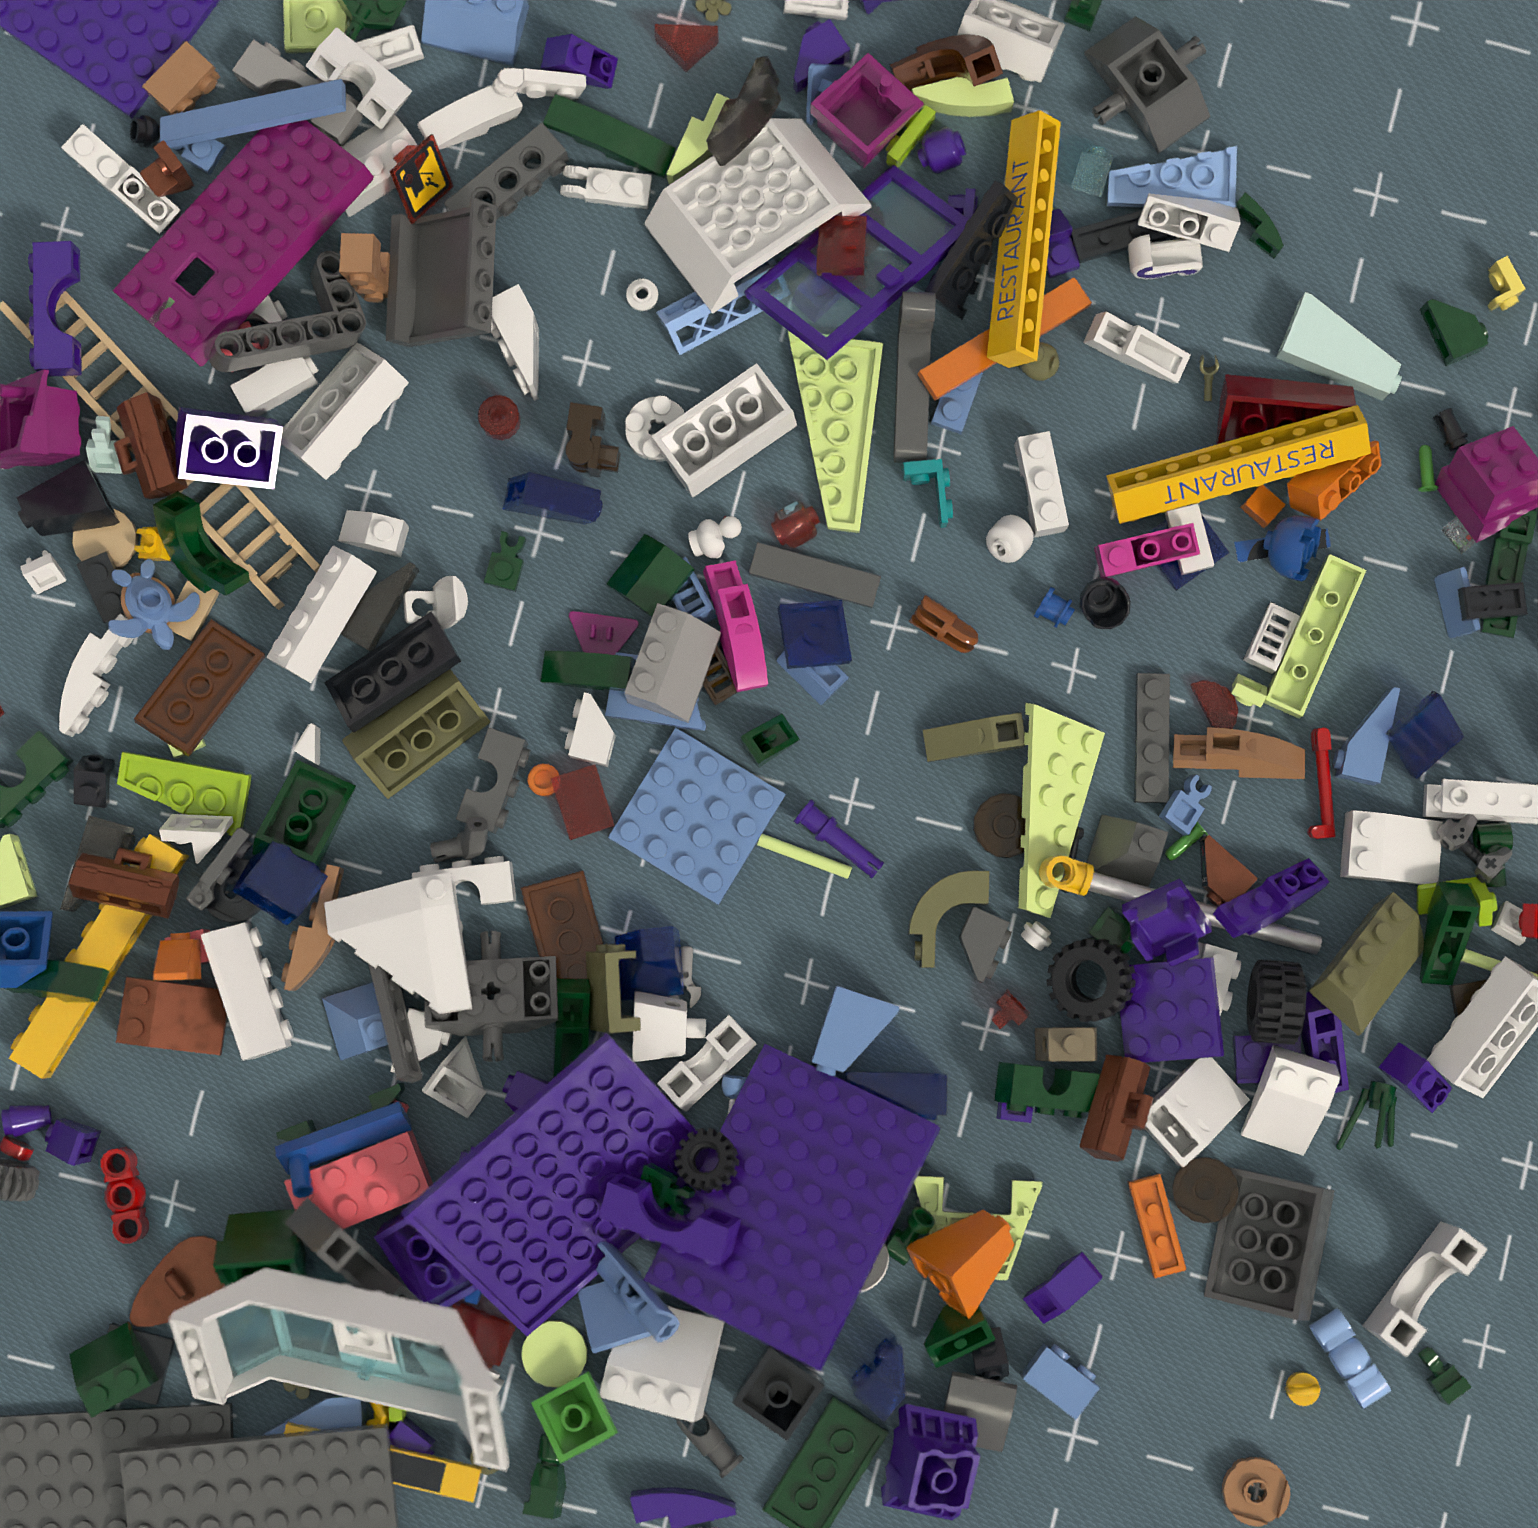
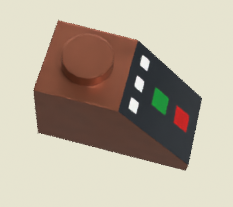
M1210 835L1204 836L1199 841L1202 887L1208 892L1206 894L1207 899L1218 907L1245 894L1258 878Z

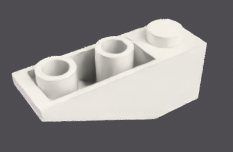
M1148 194L1138 220V225L1229 252L1240 225L1238 209L1210 200Z

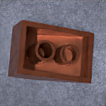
M126 977L116 1043L221 1055L227 1013L219 989Z

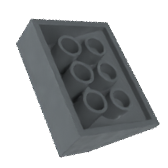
M1230 1167L1237 1179L1239 1193L1236 1205L1229 1215L1219 1220L1204 1297L1294 1320H1310L1335 1190Z

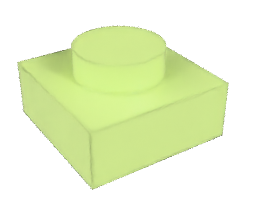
M1237 674L1232 684L1231 694L1235 695V699L1246 706H1253L1254 704L1261 707L1267 697V687L1241 674Z

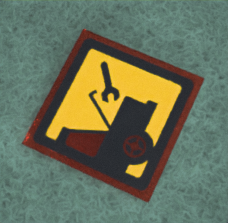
M430 134L419 145H407L393 158L397 165L389 171L411 224L417 221L454 187L433 134Z

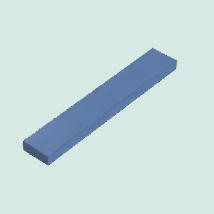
M342 79L163 116L160 117V142L164 140L169 148L346 112L345 84Z

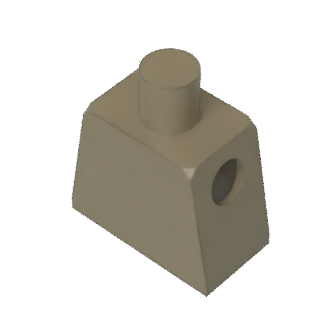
M1097 1027L1035 1028V1060L1096 1061Z

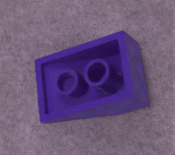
M402 1213L384 1222L375 1234L374 1238L409 1291L421 1302L447 1308L478 1290L404 1219Z

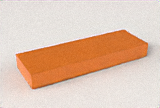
M1158 1173L1128 1181L1153 1277L1159 1278L1187 1270L1161 1174Z

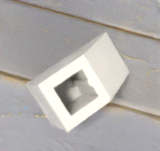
M584 692L583 699L576 700L573 718H577L575 730L568 731L565 749L569 750L568 755L570 758L608 767L616 735L592 695Z

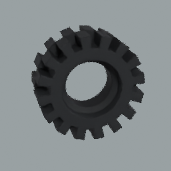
M703 1128L697 1129V1134L690 1132L687 1134L689 1139L686 1142L682 1139L679 1143L682 1149H676L675 1153L678 1157V1160H675V1166L679 1169L680 1177L698 1191L703 1190L706 1193H712V1189L716 1191L722 1190L721 1185L725 1183L728 1186L731 1183L729 1180L730 1176L735 1177L737 1174L735 1166H739V1159L736 1158V1155H738L737 1149L724 1134L716 1132L714 1129L708 1128V1131H705ZM711 1148L716 1150L719 1156L716 1168L710 1172L698 1171L695 1163L697 1155L704 1149Z

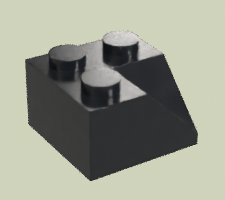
M768 1345L733 1396L732 1403L788 1441L824 1388L825 1382L824 1379L791 1356Z

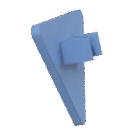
M814 63L809 66L806 123L812 125L816 120L810 114L811 103L835 80L837 81L848 71V67L844 65Z

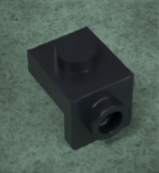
M97 754L81 758L74 768V804L100 808L107 807L109 804L110 772L114 768L113 759H107Z
M996 1327L991 1328L996 1340L971 1351L976 1376L1001 1381L1004 1377L1009 1376V1363L1001 1328Z

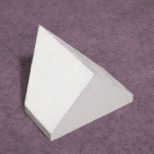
M465 1036L439 1065L422 1091L468 1118L484 1097L486 1091L483 1089Z

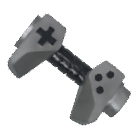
M1467 814L1458 823L1448 819L1436 832L1441 836V846L1450 851L1459 849L1477 865L1474 871L1477 875L1476 878L1482 883H1490L1504 869L1503 865L1512 856V850L1508 847H1503L1484 855L1468 840L1477 823L1476 817L1473 814Z

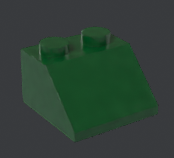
M129 1321L69 1354L76 1390L91 1418L159 1380Z

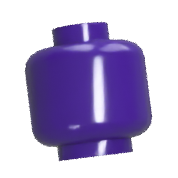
M943 127L925 134L921 140L922 148L917 150L923 168L929 166L932 172L936 174L960 166L963 162V156L967 155L959 131L953 132L949 127Z

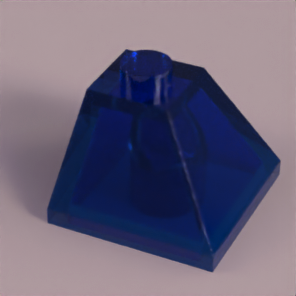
M667 926L640 929L614 936L616 945L625 944L626 950L636 951V958H623L618 961L620 1001L634 1000L635 992H644L664 997L684 995L680 934L677 928Z

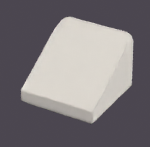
M311 723L308 724L295 745L294 751L317 765L320 764V728Z

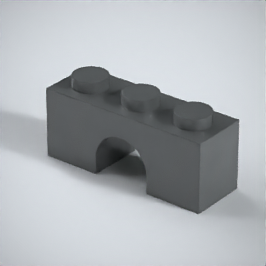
M488 727L478 759L492 764L496 768L497 782L487 792L480 793L466 789L456 820L466 823L467 818L470 817L485 818L488 822V831L496 834L498 828H504L509 814V810L505 809L508 798L515 797L520 780L516 779L519 767L525 768L531 750L527 749L528 742L526 740Z

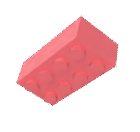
M413 1130L311 1170L313 1192L308 1197H295L293 1195L291 1179L284 1181L295 1211L309 1198L342 1229L412 1202L433 1185Z

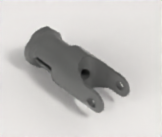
M705 1411L703 1419L706 1422L707 1431L701 1437L692 1434L676 1418L678 1426L703 1456H708L720 1470L719 1475L721 1478L730 1473L744 1459L741 1454L737 1455L726 1443V1436Z

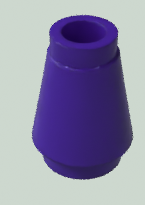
M10 1105L9 1109L1 1111L5 1136L13 1135L15 1138L52 1123L49 1105Z

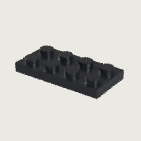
M431 611L324 683L345 723L354 733L460 663L461 659L439 620Z

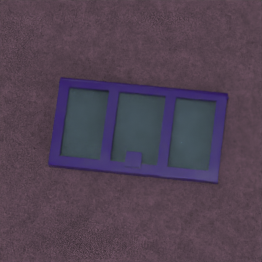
M895 165L889 167L861 191L870 202V209L846 225L836 214L744 291L748 300L826 360L831 358L901 297L902 292L908 291L947 257L949 249L955 244L969 220Z

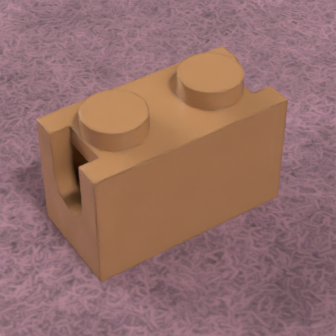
M185 41L142 87L153 101L166 113L172 115L193 110L195 102L203 94H208L215 88L220 76L215 71V67Z

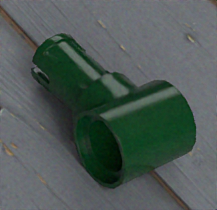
M1510 823L1476 824L1473 828V844L1475 848H1478L1484 855L1503 847H1508L1512 850L1513 833ZM1505 864L1503 865L1504 869L1490 883L1486 882L1487 887L1507 886Z

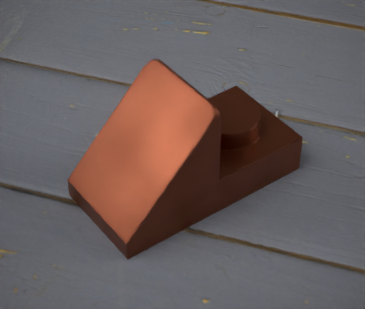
M164 140L153 147L159 158L143 169L140 175L157 197L189 190L195 186L182 163Z

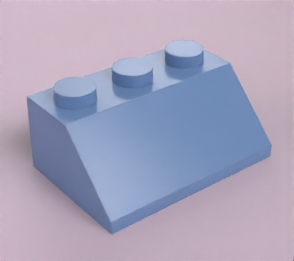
M425 0L421 42L425 45L514 66L529 9L528 0Z

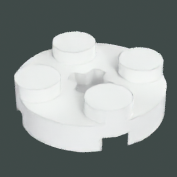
M665 396L649 397L638 402L631 409L625 420L626 437L631 449L644 459L666 461L648 431L652 428L651 423L656 421L658 424L664 423L668 425L684 414V410L676 402L669 400Z

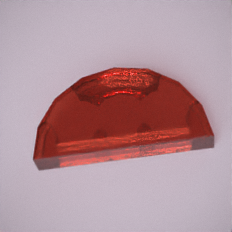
M1206 680L1191 683L1190 686L1211 727L1233 729L1237 720L1238 707L1235 697L1228 688L1216 682Z

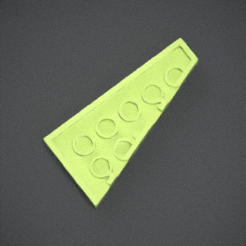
M788 331L827 529L859 533L883 343L851 339L831 358L826 360Z

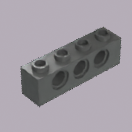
M540 123L445 201L444 204L447 212L470 207V198L479 200L487 198L493 201V205L497 206L496 220L502 215L503 217L509 216L518 207L517 203L526 195L531 197L541 189L543 181L549 176L555 177L563 171L564 167L567 166L566 162L569 161L567 151L547 127ZM530 159H539L541 161L540 166L536 169H528L525 167V164ZM511 178L517 181L512 189L501 187L502 182L506 179Z

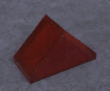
M655 24L656 42L686 73L719 43L718 26Z

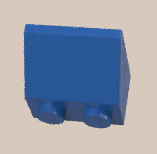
M52 911L0 912V988H18L47 969L53 920Z

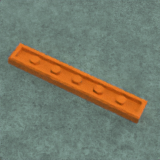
M1075 277L1044 295L1040 337L1087 309L1092 304ZM990 328L918 372V377L935 401L997 363L987 358Z

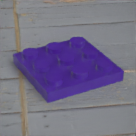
M1214 957L1189 959L1174 966H1170L1168 962L1129 965L1134 966L1135 973L1131 975L1132 979L1136 980V984L1130 991L1133 993L1131 1000L1126 1001V1006L1120 1011L1125 1057L1146 1063L1224 1056Z

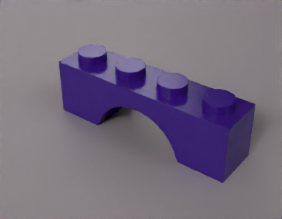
M72 241L33 242V253H30L28 256L29 269L33 273V285L29 286V299L31 304H33V316L29 318V329L31 335L34 336V348H30L29 351L30 364L37 372L43 369L49 370L48 377L82 375L81 343L73 336L60 330L55 314L56 305L62 293L73 284L81 281L80 249Z
M620 1172L607 1182L599 1217L610 1222V1225L617 1229L631 1230L638 1233L645 1240L659 1241L669 1245L673 1251L679 1253L687 1252L699 1257L702 1262L710 1265H721L732 1255L741 1221L740 1217L714 1207H709L695 1220L681 1221L674 1219L658 1206L653 1196L651 1183Z

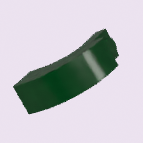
M177 491L153 504L156 526L167 553L180 572L203 593L214 589L226 596L250 582L248 570L225 558L211 544L203 528L200 503Z

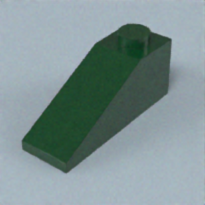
M1437 881L1428 907L1420 971L1421 983L1453 985L1480 908L1469 884Z

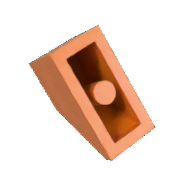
M190 933L170 934V940H160L153 980L201 979V942L199 939H191Z

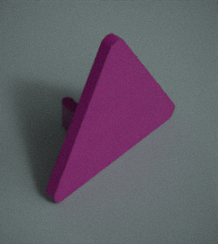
M577 611L569 613V618L583 652L615 655L639 627V622L636 619Z

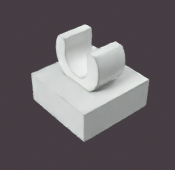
M46 550L42 551V557L35 560L29 557L26 559V564L20 566L23 576L37 594L66 581L63 570Z

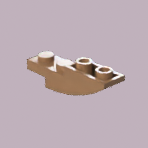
M1207 727V735L1174 734L1173 768L1239 770V777L1305 779V749L1287 741L1259 733Z
M327 864L325 871L321 870L319 873L317 889L320 890L318 902H313L309 914V921H313L312 928L299 925L298 931L292 932L289 950H293L290 963H285L281 981L285 982L284 990L296 991L309 980L323 963L336 941L328 935L324 903L338 898L344 868Z

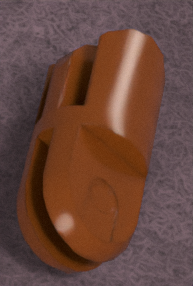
M927 595L923 597L921 604L915 610V614L909 620V623L939 642H944L961 653L972 651L974 645L978 643V633L970 625L957 618L958 615Z

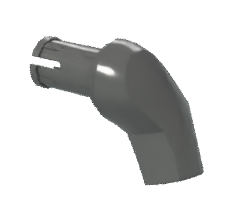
M482 817L467 818L465 829L460 831L457 837L431 843L430 849L434 862L439 863L461 856L466 860H470L481 855L487 842V820Z

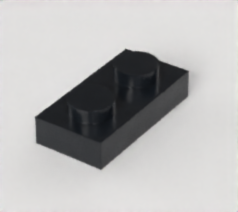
M107 550L77 563L76 565L103 622L113 620L119 614L124 615L121 606L123 586L116 584L112 580V571L117 570L109 551Z

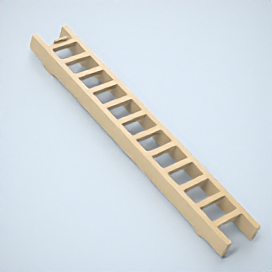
M65 290L57 302L56 312L67 303L80 318L64 333L75 337L88 326L101 340L82 357V371L107 349L122 364L90 393L76 379L77 376L62 377L77 391L98 416L110 417L111 430L120 440L126 437L123 429L117 424L120 422L117 410L110 416L97 400L129 371L143 385L131 398L145 392L160 398L166 419L168 420L172 417L177 422L178 411ZM2 301L0 303V310L34 346V336L30 333L29 322L25 324ZM129 447V450L134 454L133 448ZM186 479L188 486L194 481ZM222 483L200 503L204 531L234 563L249 571L250 581L278 610L285 604L266 584L274 577L279 579L293 566L291 562L298 555L316 573L321 565L248 486ZM236 486L249 502L216 531L202 515ZM257 508L271 525L238 554L226 542L224 537ZM279 532V537L287 546L291 545L292 548L259 577L255 569L245 561L273 535Z

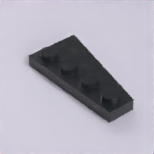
M994 181L990 189L984 194L982 202L965 224L961 235L949 249L947 257L938 271L931 277L929 285L925 289V292L935 293L936 301L961 320H963L967 309L963 308V305L968 295H974L979 285V282L975 281L980 268L983 264L988 265L993 255L992 242L994 238L1001 237L1018 200V197L1005 185Z

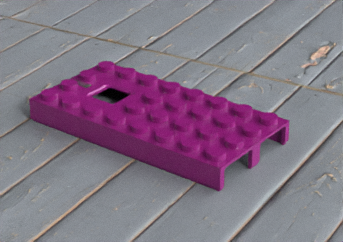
M306 120L260 129L112 291L195 363L203 367L209 360V355L216 338L221 333L238 329L373 181L374 176L362 162ZM195 258H199L215 271V274L192 296L176 282V279Z

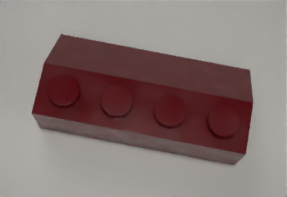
M1225 374L1219 404L1216 445L1355 406L1356 400L1353 386Z

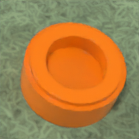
M538 764L528 774V785L539 796H550L560 786L561 778L559 772L549 764Z

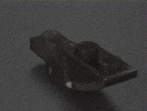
M768 56L756 58L738 97L725 101L706 140L708 149L714 155L719 166H725L754 140L768 123L782 100L777 91L780 80Z

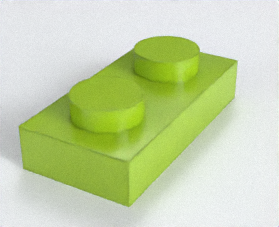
M925 105L920 113L917 112L905 124L907 129L901 137L895 135L886 147L888 152L886 164L888 166L895 165L899 168L932 126L936 112L929 106Z

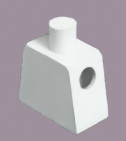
M635 992L634 1016L640 1017L641 1031H633L632 1060L634 1062L685 1055L686 1038H705L706 1019L687 1018L686 1001L644 992Z

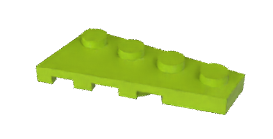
M125 751L121 755L117 784L153 801L163 803L182 814L232 816L233 823L226 831L228 835L232 836L238 828H242L244 825L252 775Z

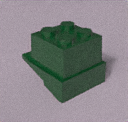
M295 1209L228 1215L223 1241H216L213 1261L214 1271L221 1284L227 1287L264 1268L308 1277L305 1268L306 1251L304 1243L285 1224V1221L295 1212ZM260 1306L261 1312L265 1314L273 1312L272 1308Z

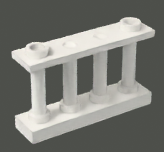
M1442 779V785H1424L1423 817L1461 820L1465 815L1473 814L1477 821L1538 825V785Z

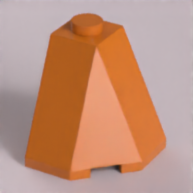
M981 1210L910 1243L906 1249L915 1269L924 1279L929 1277L933 1285L940 1290L938 1295L945 1303L970 1319L1015 1244L1009 1231L1011 1228L1007 1221L999 1215L994 1217L985 1210Z

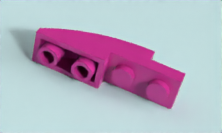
M736 561L705 566L703 574L720 624V641L736 692L766 687L768 685L764 649L748 584H743Z

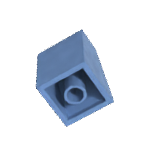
M835 986L811 1058L812 1062L817 1063L816 1070L835 1076L837 1070L844 1072L898 1014L900 1007Z

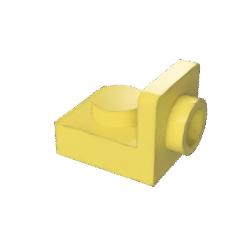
M1506 256L1496 261L1488 269L1490 272L1489 280L1493 288L1501 292L1500 296L1494 298L1487 305L1490 311L1497 307H1500L1502 311L1512 307L1519 302L1517 297L1525 290L1511 261Z

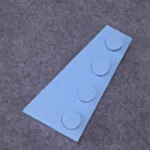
M1237 146L1212 153L1211 151L1198 153L1197 156L1179 159V157L1168 159L1166 162L1152 165L1148 163L1109 171L1107 178V206L1143 208L1148 194L1210 200L1235 208Z

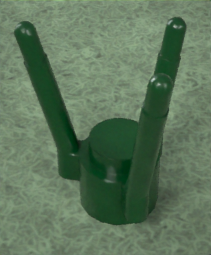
M1371 1081L1369 1089L1362 1088L1360 1099L1336 1145L1338 1150L1343 1148L1367 1101H1369L1368 1108L1379 1111L1375 1148L1379 1149L1381 1147L1386 1112L1387 1145L1389 1147L1394 1145L1395 1106L1397 1102L1395 1094L1397 1087Z

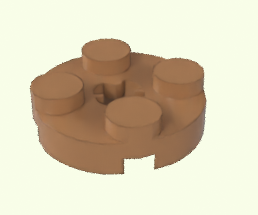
M1248 1457L1236 1460L1227 1471L1222 1483V1495L1225 1506L1240 1522L1250 1526H1264L1276 1517L1279 1518L1284 1514L1290 1500V1487L1285 1475L1276 1464L1262 1457ZM1253 1483H1260V1488L1264 1490L1263 1497L1257 1496L1258 1500H1251V1494L1247 1492L1250 1485L1254 1486Z

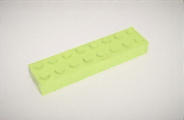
M1331 554L1325 557L1285 653L1267 689L1265 704L1296 718L1303 717L1366 573L1365 569Z

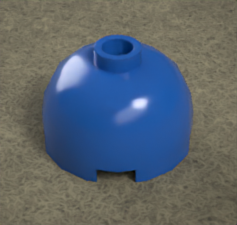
M1295 515L1284 518L1276 525L1274 531L1269 530L1264 540V549L1268 550V560L1276 572L1284 577L1301 582L1307 578L1310 570L1305 569L1306 564L1311 557L1316 558L1320 542L1321 527L1316 526L1320 521L1319 519Z

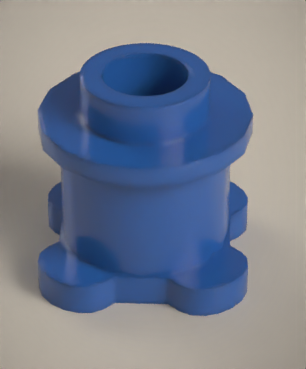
M1050 587L1034 617L1043 616L1055 623V628H1057L1059 623L1065 626L1075 610L1070 607L1072 600H1064L1054 594L1055 589Z

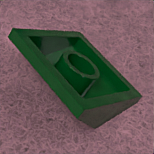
M644 534L606 584L653 617L657 603L667 606L695 569L666 545Z

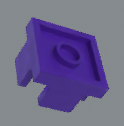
M1180 878L1122 905V913L1130 923L1131 939L1146 961L1166 953V959L1170 966L1179 964L1199 954L1198 938L1212 932L1211 922Z

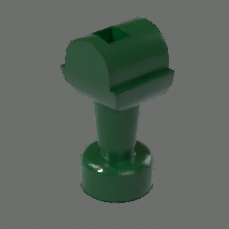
M913 1208L907 1216L908 1226L903 1231L897 1228L885 1244L889 1256L903 1266L910 1259L906 1247L910 1243L915 1242L919 1234H927L935 1225L934 1217L924 1208Z

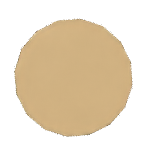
M114 509L120 523L114 526L74 531L72 544L76 556L81 561H84L108 550L117 570L123 568L129 563L128 561L132 556L135 555L134 547L138 546L139 536L134 523L124 513Z

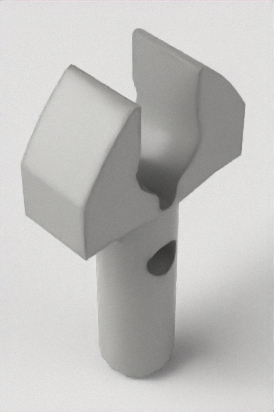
M682 946L680 948L679 981L674 986H669L668 996L679 999V992L686 986L691 994L690 1008H692L701 997V987H696L692 982L693 948Z

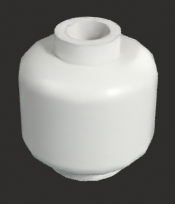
M1007 515L998 520L989 530L986 537V545L989 552L996 559L1007 563L1016 562L1031 547L1034 540L1033 531L1024 519L1015 515Z

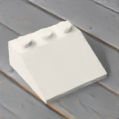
M667 1305L680 1322L677 1331L663 1342H657L652 1336L613 1347L606 1364L600 1396L604 1399L694 1423L703 1417L724 1322L714 1317Z

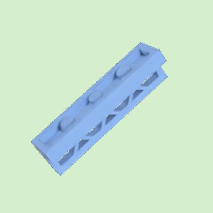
M773 258L769 259L734 283L739 296L726 304V307L723 306L717 310L724 313L720 323L714 326L705 324L711 311L696 292L657 311L656 313L668 331L678 354L681 355L762 312L763 310L751 301L748 308L742 311L733 308L736 300L745 296L744 291L776 264V261ZM783 275L776 279L780 291L772 294L780 302L791 296ZM687 325L696 327L693 336L681 343L676 331Z

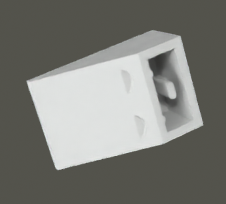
M519 284L493 297L491 333L494 339L501 337L502 340L498 342L501 352L509 367L516 365L517 368L513 370V373L524 395L530 392L535 401L539 399V327L531 306Z
M1212 1057L1197 1058L1153 1097L1145 1130L1176 1165L1184 1167L1220 1133L1250 1099Z

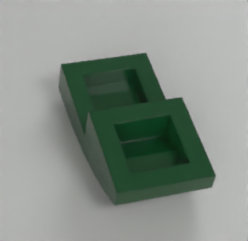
M1245 192L1236 203L1235 208L1238 209L1239 217L1255 229L1249 241L1275 259L1284 246L1280 234L1263 208Z

